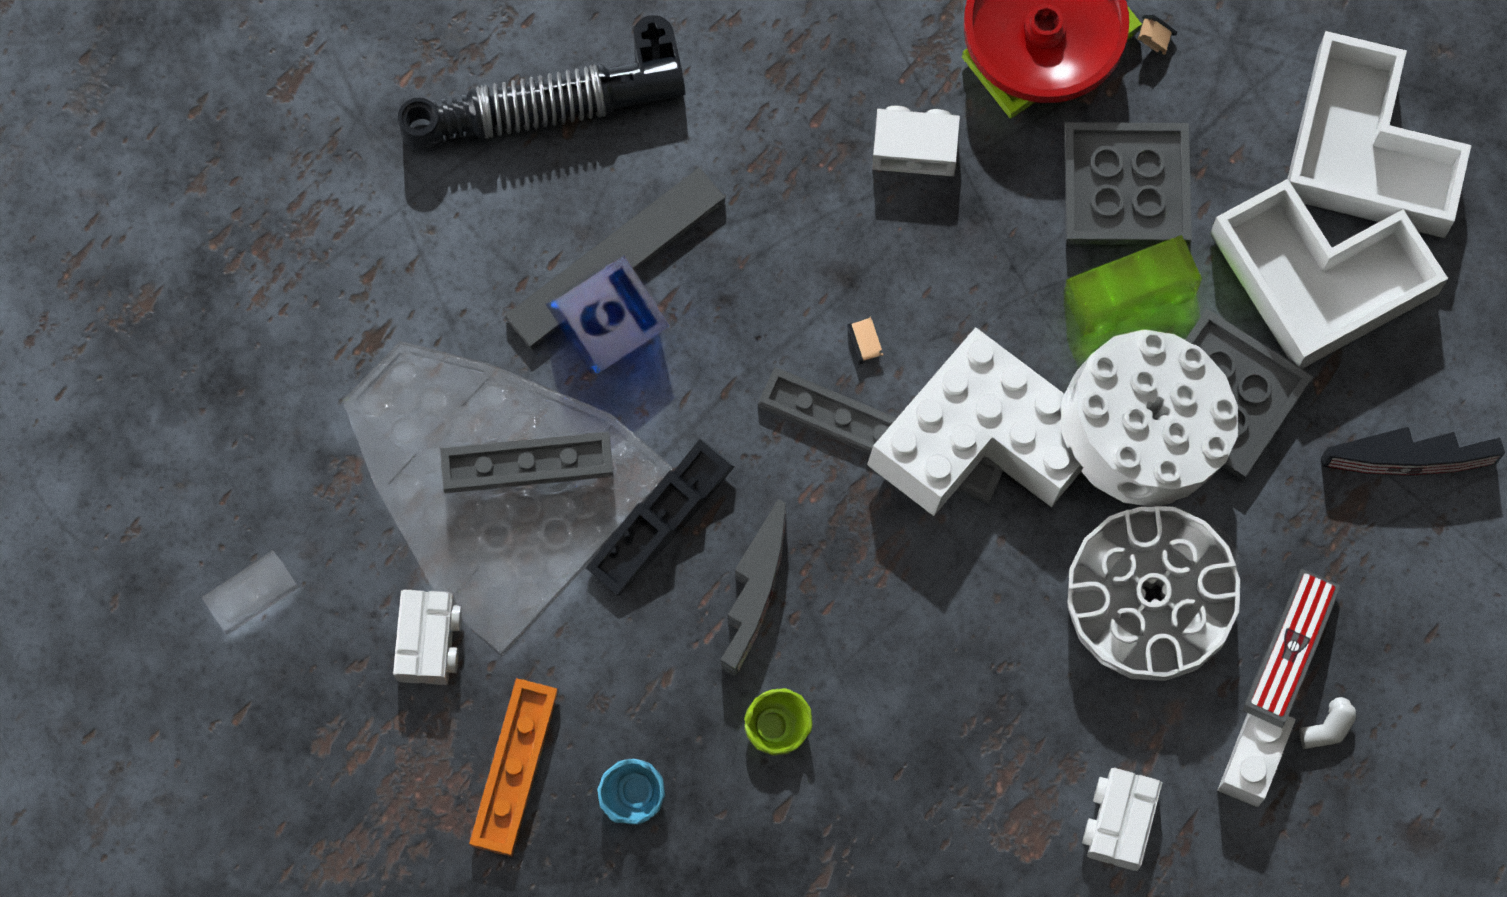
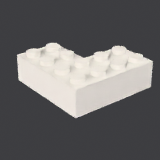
M1326 31L1317 52L1288 180L1304 204L1377 222L1404 209L1418 232L1445 238L1455 221L1471 145L1390 126L1407 50Z
M1288 179L1217 216L1210 235L1289 361L1301 369L1437 296L1448 280V277L1404 209L1342 243L1331 247Z
M976 327L873 445L867 464L933 516H935L984 456L999 465L1004 472L1051 507L1083 469V466L1076 460L1072 448H1067L1061 433V402L1064 393Z

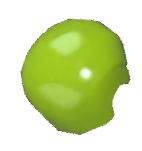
M787 688L771 689L756 697L747 709L744 717V728L748 739L757 750L772 756L787 754L799 748L811 733L813 727L810 706L802 695Z

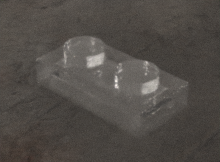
M273 550L204 595L202 599L228 635L299 587Z

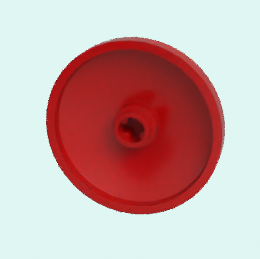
M967 0L963 27L966 46L974 64L994 86L1022 100L1039 103H1057L1072 100L1089 93L1111 75L1125 50L1130 22L1126 0Z

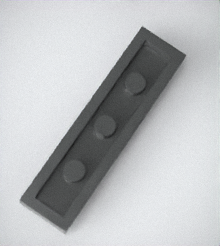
M609 431L440 448L442 483L445 494L614 477Z

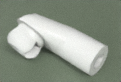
M1339 697L1329 703V714L1323 724L1299 729L1303 749L1338 744L1343 741L1356 720V710L1348 699Z

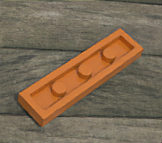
M516 678L469 845L471 847L513 857L559 693L558 688Z

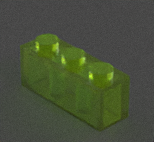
M1180 235L1066 280L1063 293L1082 335L1085 336L1095 332L1096 336H1100L1115 330L1119 326V322L1131 317L1135 321L1143 320L1156 313L1157 307L1170 302L1173 306H1178L1190 301L1196 296L1195 293L1199 289L1202 277L1183 236Z

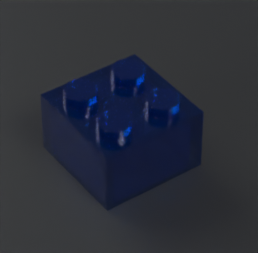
M625 256L613 260L546 304L591 375L602 372L669 327V324Z

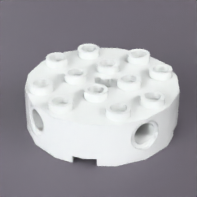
M1143 329L1112 337L1093 352L1076 371L1061 402V433L1067 448H1072L1076 460L1083 466L1081 472L1096 488L1123 503L1150 507L1162 506L1173 503L1177 499L1188 497L1226 463L1238 437V405L1226 375L1204 350L1175 334Z
M1141 506L1109 516L1084 538L1069 570L1068 611L1078 639L1100 664L1131 679L1166 681L1198 670L1223 647L1239 613L1240 577L1229 546L1206 521L1176 507ZM1157 584L1162 588L1160 596L1163 600L1154 599L1150 603L1145 600L1146 591L1143 588L1146 586L1152 589Z

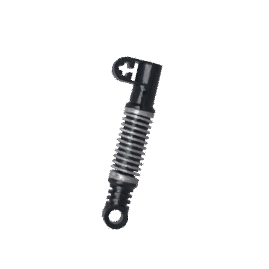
M649 15L639 20L633 30L636 63L611 68H607L602 64L597 66L594 64L593 67L589 66V71L585 66L584 73H580L579 69L576 68L574 75H571L570 71L566 70V76L562 77L558 71L557 78H552L550 73L547 75V80H543V76L539 75V81L536 82L533 77L529 78V83H525V80L521 78L520 85H516V82L512 80L511 86L507 87V84L503 82L502 88L499 89L497 84L494 83V96H491L487 85L484 87L481 85L480 88L478 86L477 88H471L466 95H461L462 101H457V97H451L452 103H447L445 98L441 99V105H437L436 100L412 98L407 100L398 112V123L402 138L412 149L428 150L433 148L438 142L444 141V135H448L450 140L454 139L453 134L458 133L459 138L464 137L463 132L468 131L469 136L475 135L479 139H484L485 137L488 139L493 137V130L496 129L497 134L501 136V123L504 124L507 134L511 133V128H515V131L519 133L520 126H523L528 131L529 125L532 124L537 130L538 123H542L543 127L546 128L548 121H551V124L555 126L557 119H559L564 125L566 118H569L572 123L575 120V116H578L579 120L582 121L584 114H587L589 119L593 117V113H596L601 118V116L611 115L616 108L685 96V84L674 30L670 22L658 15ZM650 39H656V42L659 44L660 59L652 60ZM418 119H425L430 122L423 129H413L410 127Z

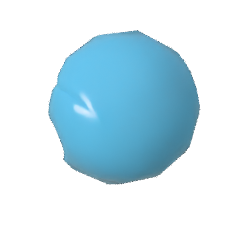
M625 759L615 763L604 772L597 789L601 809L615 823L642 824L649 821L650 818L660 811L665 798L662 775L652 764L639 759Z

